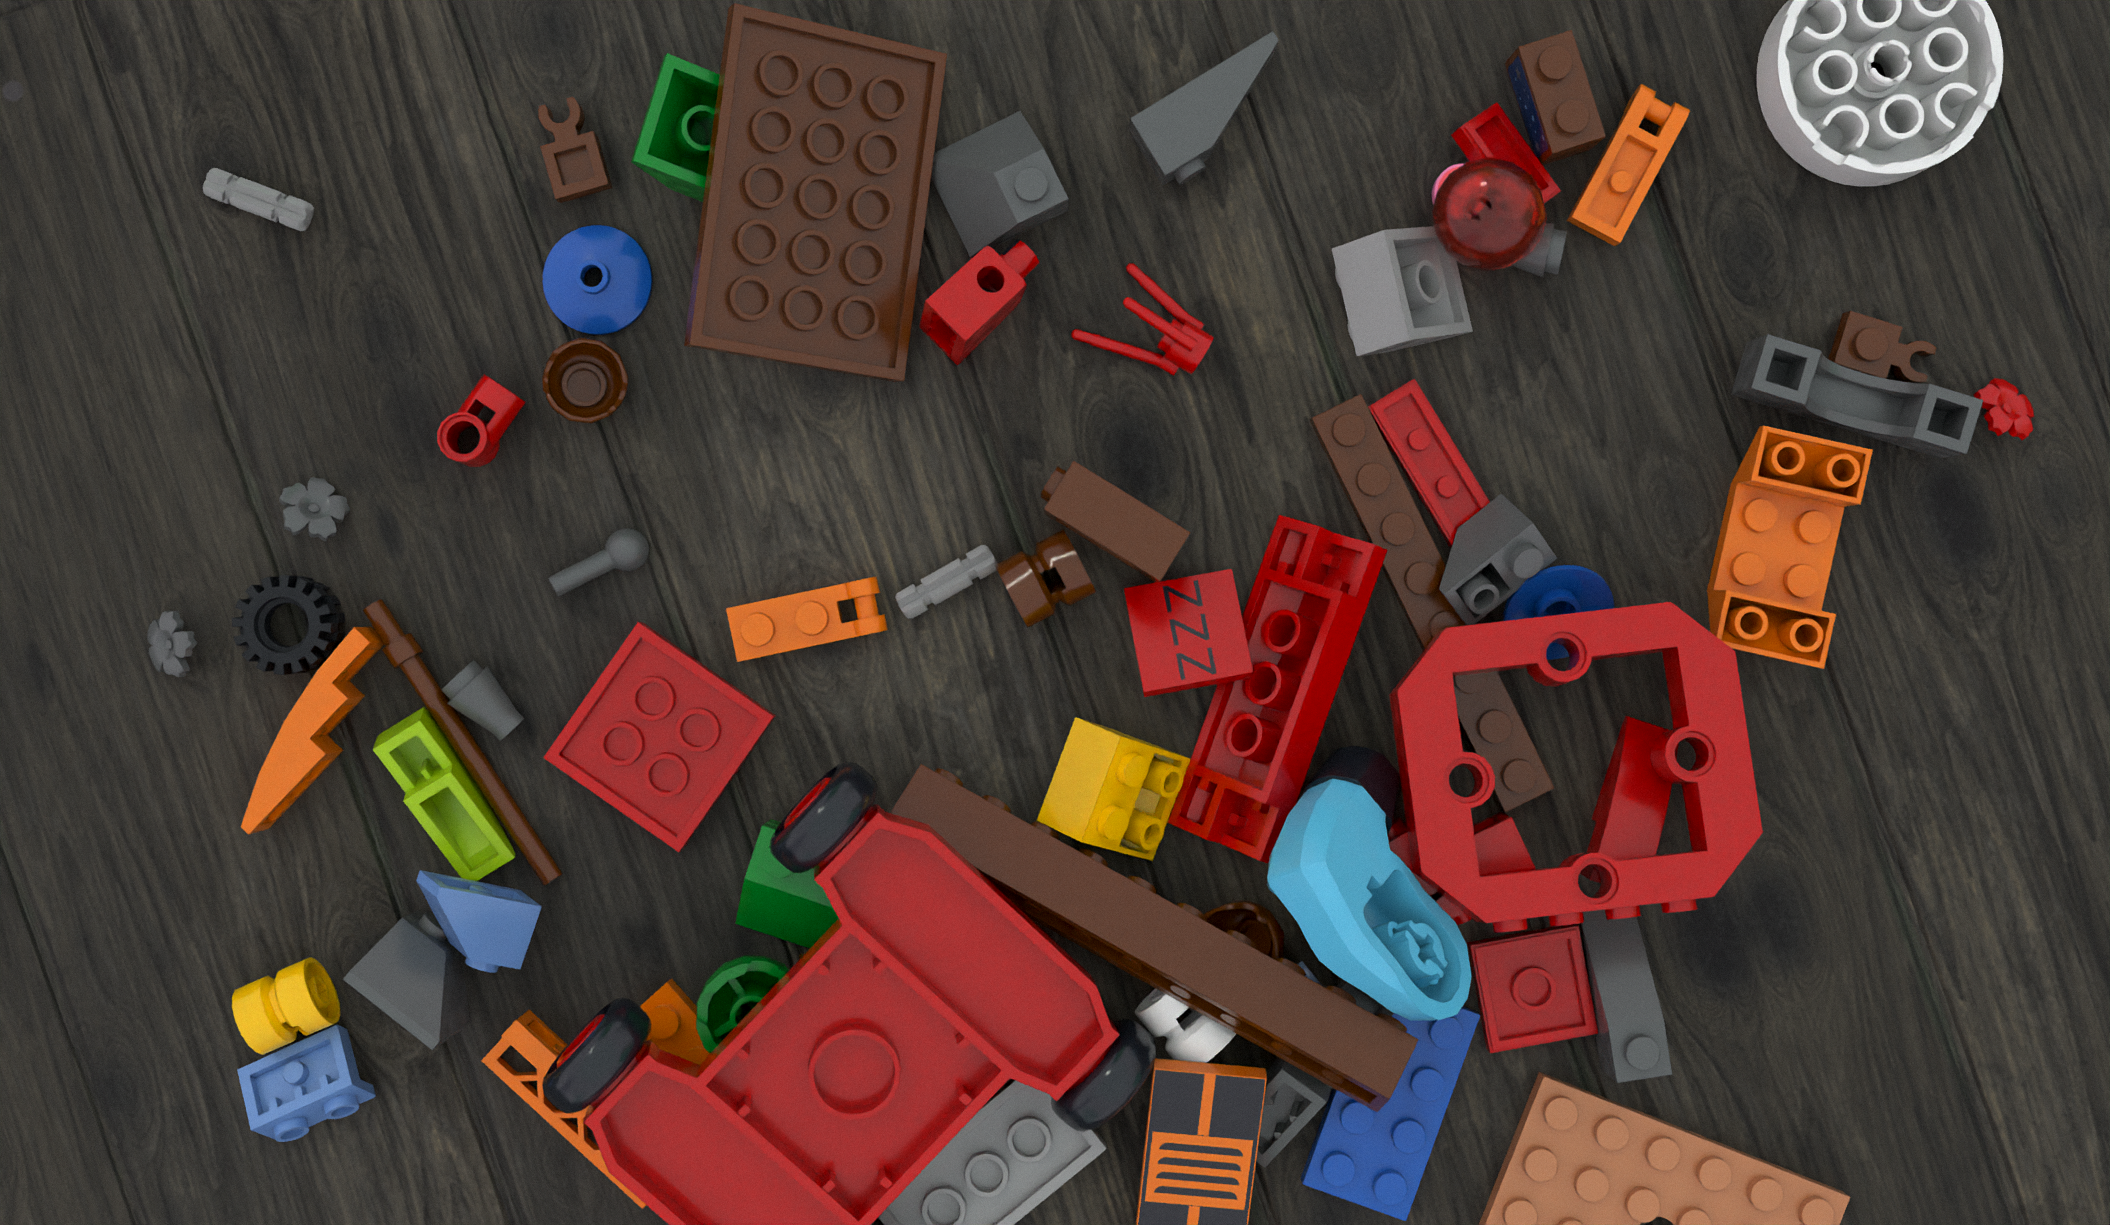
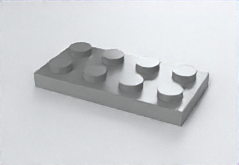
M1012 1079L994 1094L878 1218L884 1225H1014L1107 1149V1143L1095 1129L1081 1132L1062 1121L1052 1110L1051 1096Z

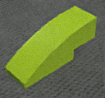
M425 706L377 736L373 751L404 790L403 802L461 878L478 881L515 858V852L486 798Z

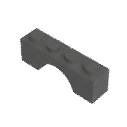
M1769 334L1746 343L1731 395L1936 458L1967 454L1983 403L1982 399L1932 384L1895 381L1861 373L1832 362L1822 354L1821 350Z

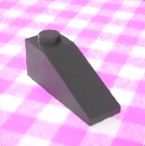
M1273 31L1130 118L1128 131L1162 186L1173 179H1176L1177 183L1182 185L1198 176L1207 168L1204 160L1208 159L1275 52L1279 40Z
M1605 909L1583 912L1584 923H1579L1578 926L1598 1034H1595L1600 1069L1616 1083L1672 1075L1664 1018L1637 917L1607 920Z

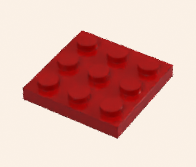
M637 622L543 758L677 852H681L776 715L643 622Z

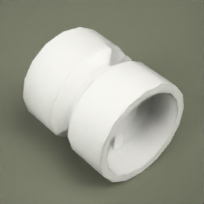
M1156 988L1135 1010L1137 1017L1154 1037L1165 1036L1167 1038L1165 1050L1173 1060L1207 1063L1236 1035L1233 1031ZM1189 1008L1192 1013L1181 1023H1178L1176 1019Z

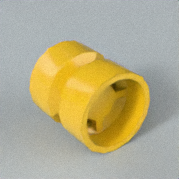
M312 957L279 970L275 979L265 976L234 990L232 995V1010L238 1029L248 1046L256 1053L262 1055L295 1041L298 1030L307 1036L339 1021L340 1003L334 984L325 968Z

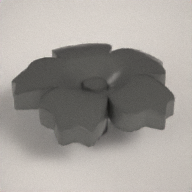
M311 477L308 481L307 489L301 483L284 488L282 495L279 497V502L287 507L283 510V518L285 520L283 528L295 536L308 526L310 537H318L323 541H327L329 537L336 535L335 522L341 523L344 516L350 511L347 498L334 495L335 488L323 478Z
M179 610L164 611L160 619L153 620L148 628L147 640L149 644L153 645L148 651L151 661L159 673L165 672L167 675L185 677L186 673L190 671L185 657L192 656V649L197 645V641L194 639L193 631H182L184 621L180 618Z

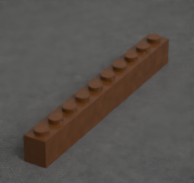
M922 764L919 766L890 813L929 824L1029 918L1375 1112H1378L1390 1100L1419 1040L1406 1033V1026L1399 1020L1386 1014L1374 1015L1356 1005L1355 998L1345 990L1335 986H1321L1305 977L1306 972L1299 965L1288 959L1276 958L1274 960L1256 950L1255 943L1247 936L1233 930L1224 932L1206 922L1205 915L1195 907L1185 903H1177V905L1157 895L1155 887L1146 880L1132 875L1126 878L1108 868L1107 861L1097 853L1084 848L1078 851L1061 842L1059 835L1050 827L1039 822H1031L1029 824L1011 814V809L1001 800L990 795L980 797L964 788L962 781L949 771L940 768L933 771Z

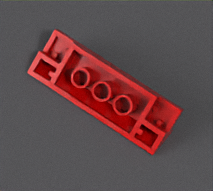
M1282 515L1278 516L1242 616L1253 668V678L1217 685L1168 823L1203 839L1225 845L1261 862L1269 863V856L1289 812L1296 805L1385 559L1386 549L1369 542L1331 532L1314 524Z

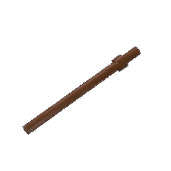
M382 599L367 606L363 612L386 645L382 650L394 669L401 668L542 884L545 886L563 873L455 709L447 704L449 702L448 698L441 691L440 686L419 656L423 653V650L412 633L405 635Z

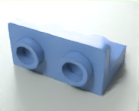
M334 1025L237 1069L251 1131L275 1139L278 1142H287L301 1138L309 1132L310 1126L326 1119L347 1117L359 1109V1104L376 1096L374 1086L360 1079L348 1030L339 1025Z

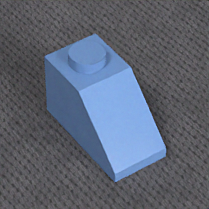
M422 870L419 871L416 881L449 943L466 957L465 963L468 966L491 973L497 972L499 966L521 969L542 908L541 905L518 889Z

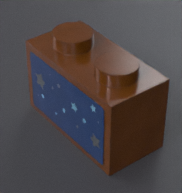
M1572 30L1519 46L1505 62V66L1532 150L1542 165L1589 151L1606 137Z

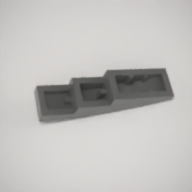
M1342 980L1336 986L1351 994L1356 1000V1005L1374 1015L1386 1014L1392 1016L1394 1014L1345 980ZM1279 1057L1266 1072L1267 1082L1256 1162L1263 1167H1266L1327 1103L1330 1091L1333 1088Z

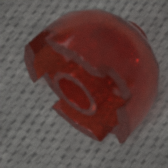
M1488 157L1469 161L1448 175L1437 191L1432 217L1435 235L1449 256L1466 267L1494 271L1509 267L1518 260L1529 256L1542 238L1547 219V210L1544 204L1543 192L1529 172L1513 161ZM1489 201L1492 205V209H1490L1486 205Z

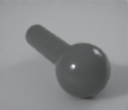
M631 528L619 529L609 536L605 549L548 577V580L557 597L615 568L624 572L637 570L643 566L649 556V544L645 536L639 531Z

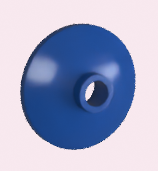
M591 225L571 231L552 248L543 269V290L551 310L567 326L586 334L606 335L628 327L642 314L652 292V269L644 250L632 237L621 230L609 226ZM591 268H600L603 275L601 282L594 287L587 286L584 280L586 272Z
M1574 565L1555 566L1541 570L1536 575L1528 578L1508 598L1503 612V621L1613 609L1614 599L1605 580L1594 571ZM1551 642L1546 650L1547 659L1569 657L1568 651L1558 643Z

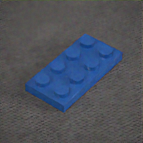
M1462 1006L1457 1015L1442 1020L1410 1021L1395 1013L1391 1016L1406 1026V1033L1419 1040L1390 1100L1378 1112H1375L1333 1088L1300 1178L1303 1185L1400 1220H1407L1480 1018V1014L1477 1011Z

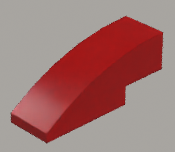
M1625 716L1592 816V820L1596 821V825L1586 853H1604L1614 858V860L1656 855L1664 826L1672 783L1661 779L1654 771L1650 761V753L1655 739L1663 732L1669 731V729ZM1677 745V747H1676V749H1675V758H1676V760H1677V753H1678V745ZM1591 865L1581 870L1580 874L1591 881L1601 883L1599 872Z

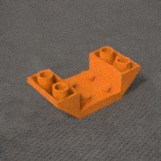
M1764 425L1759 427L1730 485L1708 583L1710 632L1735 650L1824 669L1836 614L1822 611L1844 508L1846 506L1861 505L1873 452L1872 449Z

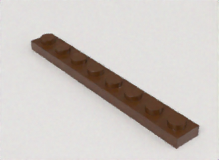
M1359 394L1309 419L1369 543L1387 550L1382 569L1422 650L1424 651L1435 635L1443 629L1466 626L1439 590L1446 566L1362 395ZM1498 672L1453 676L1459 726L1472 752L1484 757L1492 766L1495 775V788L1492 793L1501 811H1510L1554 789L1552 781Z

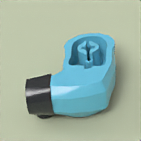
M1353 745L1338 748L1328 756L1307 784L1302 797L1289 812L1269 856L1268 889L1281 900L1297 921L1318 960L1338 977L1360 989L1391 1012L1410 1021L1442 1020L1457 1015L1468 999L1472 977L1467 944L1456 922L1422 888L1412 871L1390 850L1388 833L1392 827L1402 789L1400 774L1383 754L1372 749Z

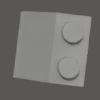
M1448 225L1382 230L1332 248L1336 266L1335 276L1342 291L1348 317V332L1354 343L1357 356L1396 351L1473 332Z

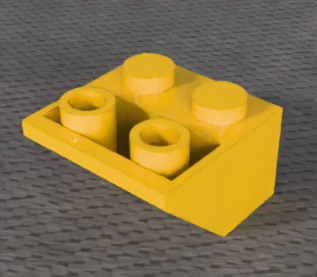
M1075 717L1037 821L1082 843L1153 861L1191 759L1114 729Z

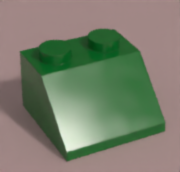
M667 53L664 55L631 163L669 189L703 202L720 74Z
M770 819L761 827L744 878L735 924L811 948L839 918L825 891L814 880L815 867L804 873H794L786 869L773 857L769 848L770 839L781 822Z

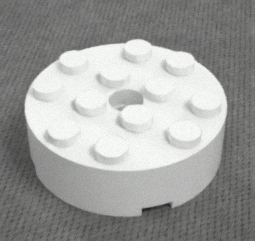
M1788 0L1772 20L1760 48L1757 63L1759 103L1765 121L1774 138L1805 169L1822 178L1844 185L1859 187L1888 185L1912 177L1942 162L1958 152L1974 137L1973 134L1981 125L1987 112L1994 107L1998 97L2003 74L2002 40L1997 22L1986 0ZM1873 61L1882 66L1885 77L1880 75L1876 68H1871Z

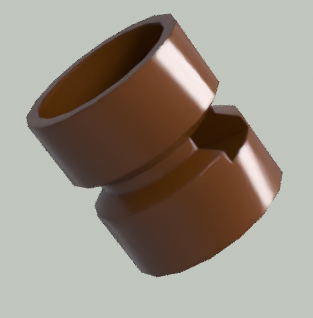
M1064 529L1038 542L1035 554L1030 556L1021 551L995 565L1027 628L1055 614L1056 604L1060 601L1070 606L1096 592ZM1055 567L1060 578L1051 585L1046 586L1040 573Z

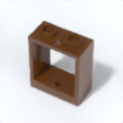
M1075 461L1072 462L1067 471L1057 466L1040 494L1041 498L1048 502L1044 508L1045 515L1154 582L1162 580L1191 533Z

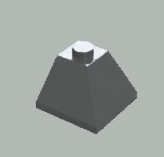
M1021 111L934 153L931 179L970 259L987 245L994 248L1068 211L1069 198L1043 146Z
M417 910L401 918L343 978L345 982L431 1050H434L458 1033L470 1021L462 953L449 943L435 915L431 912L423 914Z

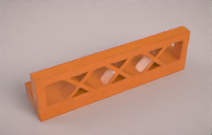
M528 1010L512 1023L501 1035V1040L481 1061L643 1209L646 1204L608 1172L599 1147L588 1138L587 1125L583 1122L589 1106L573 1114L564 1113L551 1104L544 1095L543 1078L567 1044L531 1010ZM512 1046L537 1069V1072H517L501 1056ZM528 1081H537V1090ZM568 1118H577L578 1127H576Z

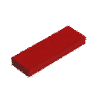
M1414 378L1368 406V409L1384 441L1448 546L1452 548L1457 529L1490 503Z

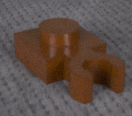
M573 96L566 98L570 115L562 123L554 122L553 114L545 104L538 108L541 124L555 138V142L542 145L540 148L555 199L559 203L613 188L598 135L594 131L584 134L580 133L584 125L585 114L582 106Z
M1848 311L1842 314L1828 359L1846 368L1887 379L1889 370L1892 369L1895 377L1902 382L1922 383L1927 381L1928 375L1913 370L1910 365V358L1913 353L1924 357L1934 355L1937 348L1927 341L1920 340L1907 344L1899 343L1903 327L1857 312Z

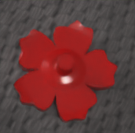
M1994 378L1988 385L1973 394L1975 398L1983 400L1982 408L1988 410L1984 414V418L1988 422V430L1995 432L1997 436L2008 431L2012 437H2019L2021 440H2024L2033 431V425L2030 420L2034 417L2033 406L2026 395H2018V389L2013 384L2004 379Z

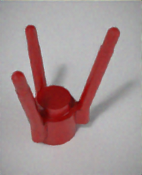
M1129 263L1126 266V271L1175 319L1169 323L1130 297L1123 300V305L1163 333L1156 347L1164 351V355L1079 329H1074L1071 332V336L1075 340L1158 366L1173 376L1178 368L1192 374L1214 339V336L1202 330L1204 323L1189 315L1160 286L1133 263Z

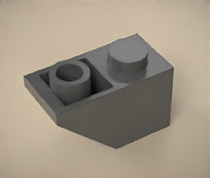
M1500 494L1457 529L1439 590L1465 625H1475L1515 593L1528 578L1544 570L1557 557L1534 523L1504 495Z

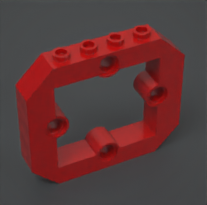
M1672 602L1445 628L1435 635L1389 694L1413 873L1474 921L1492 923L1494 933L1528 929L1527 918L1549 916L1550 926L1584 923L1583 912L1604 909L1607 920L1641 916L1640 905L1661 903L1662 913L1697 910L1696 899L1715 897L1763 833L1736 652ZM1551 642L1564 646L1568 651L1569 665L1565 671H1558L1552 668L1547 661L1546 650ZM1662 652L1674 729L1663 732L1655 739L1651 747L1650 761L1654 771L1661 779L1672 784H1682L1692 851L1614 860V858L1604 853H1577L1567 857L1559 867L1480 876L1471 808L1482 805L1490 798L1495 788V775L1492 766L1484 757L1473 752H1463L1453 676L1526 668L1529 675L1536 682L1544 686L1556 687L1579 679L1587 672L1592 660ZM1681 740L1690 743L1696 753V761L1690 770L1682 768L1675 758V749ZM1456 766H1463L1473 774L1475 780L1474 788L1467 797L1455 794L1450 787L1449 775ZM1588 865L1594 867L1601 877V886L1598 892L1591 897L1586 896L1580 890L1578 884V876L1581 870Z

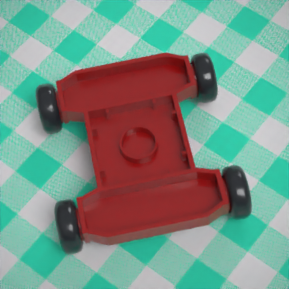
M843 762L827 772L794 805L773 833L769 845L773 857L786 869L794 873H804L815 867L814 880L825 891L839 919L700 1065L661 1050L651 1039L646 1041L652 1027L649 1016L631 999L618 998L602 1008L567 1044L548 1069L543 1078L542 1086L546 1098L564 1113L573 1114L589 1106L583 1123L592 1130L608 1172L669 1225H872L1010 1078L1051 1096L1052 1110L1073 1129L1085 1132L1098 1128L1115 1117L1141 1089L1151 1073L1156 1059L1155 1039L1143 1026L1130 1019L1122 1018L1112 1022L1107 1016L1100 993L1091 974L929 824L885 812L878 804H873L878 789L873 776L857 763Z

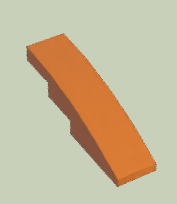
M354 627L317 670L288 714L258 774L241 828L247 834L269 829L343 751L328 735L365 697L350 680L384 645V642L372 627Z

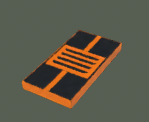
M1155 1059L1152 1070L1135 1225H1248L1267 1082L1266 1068Z

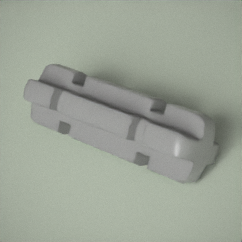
M218 168L209 170L203 184V193L212 199L226 204L230 203V205L274 222L279 221V223L299 231H305L309 227L314 214L312 204L291 195L287 197L286 194L242 177L238 178Z
M980 545L966 553V559L960 561L957 558L922 578V584L917 587L912 584L898 592L895 596L896 602L905 617L908 619L914 618L927 611V605L931 603L937 605L973 584L972 580L976 577L983 579L997 570L995 565L998 563L989 547Z

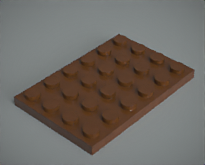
M736 3L728 8L684 346L892 382L904 381L947 60L946 53Z

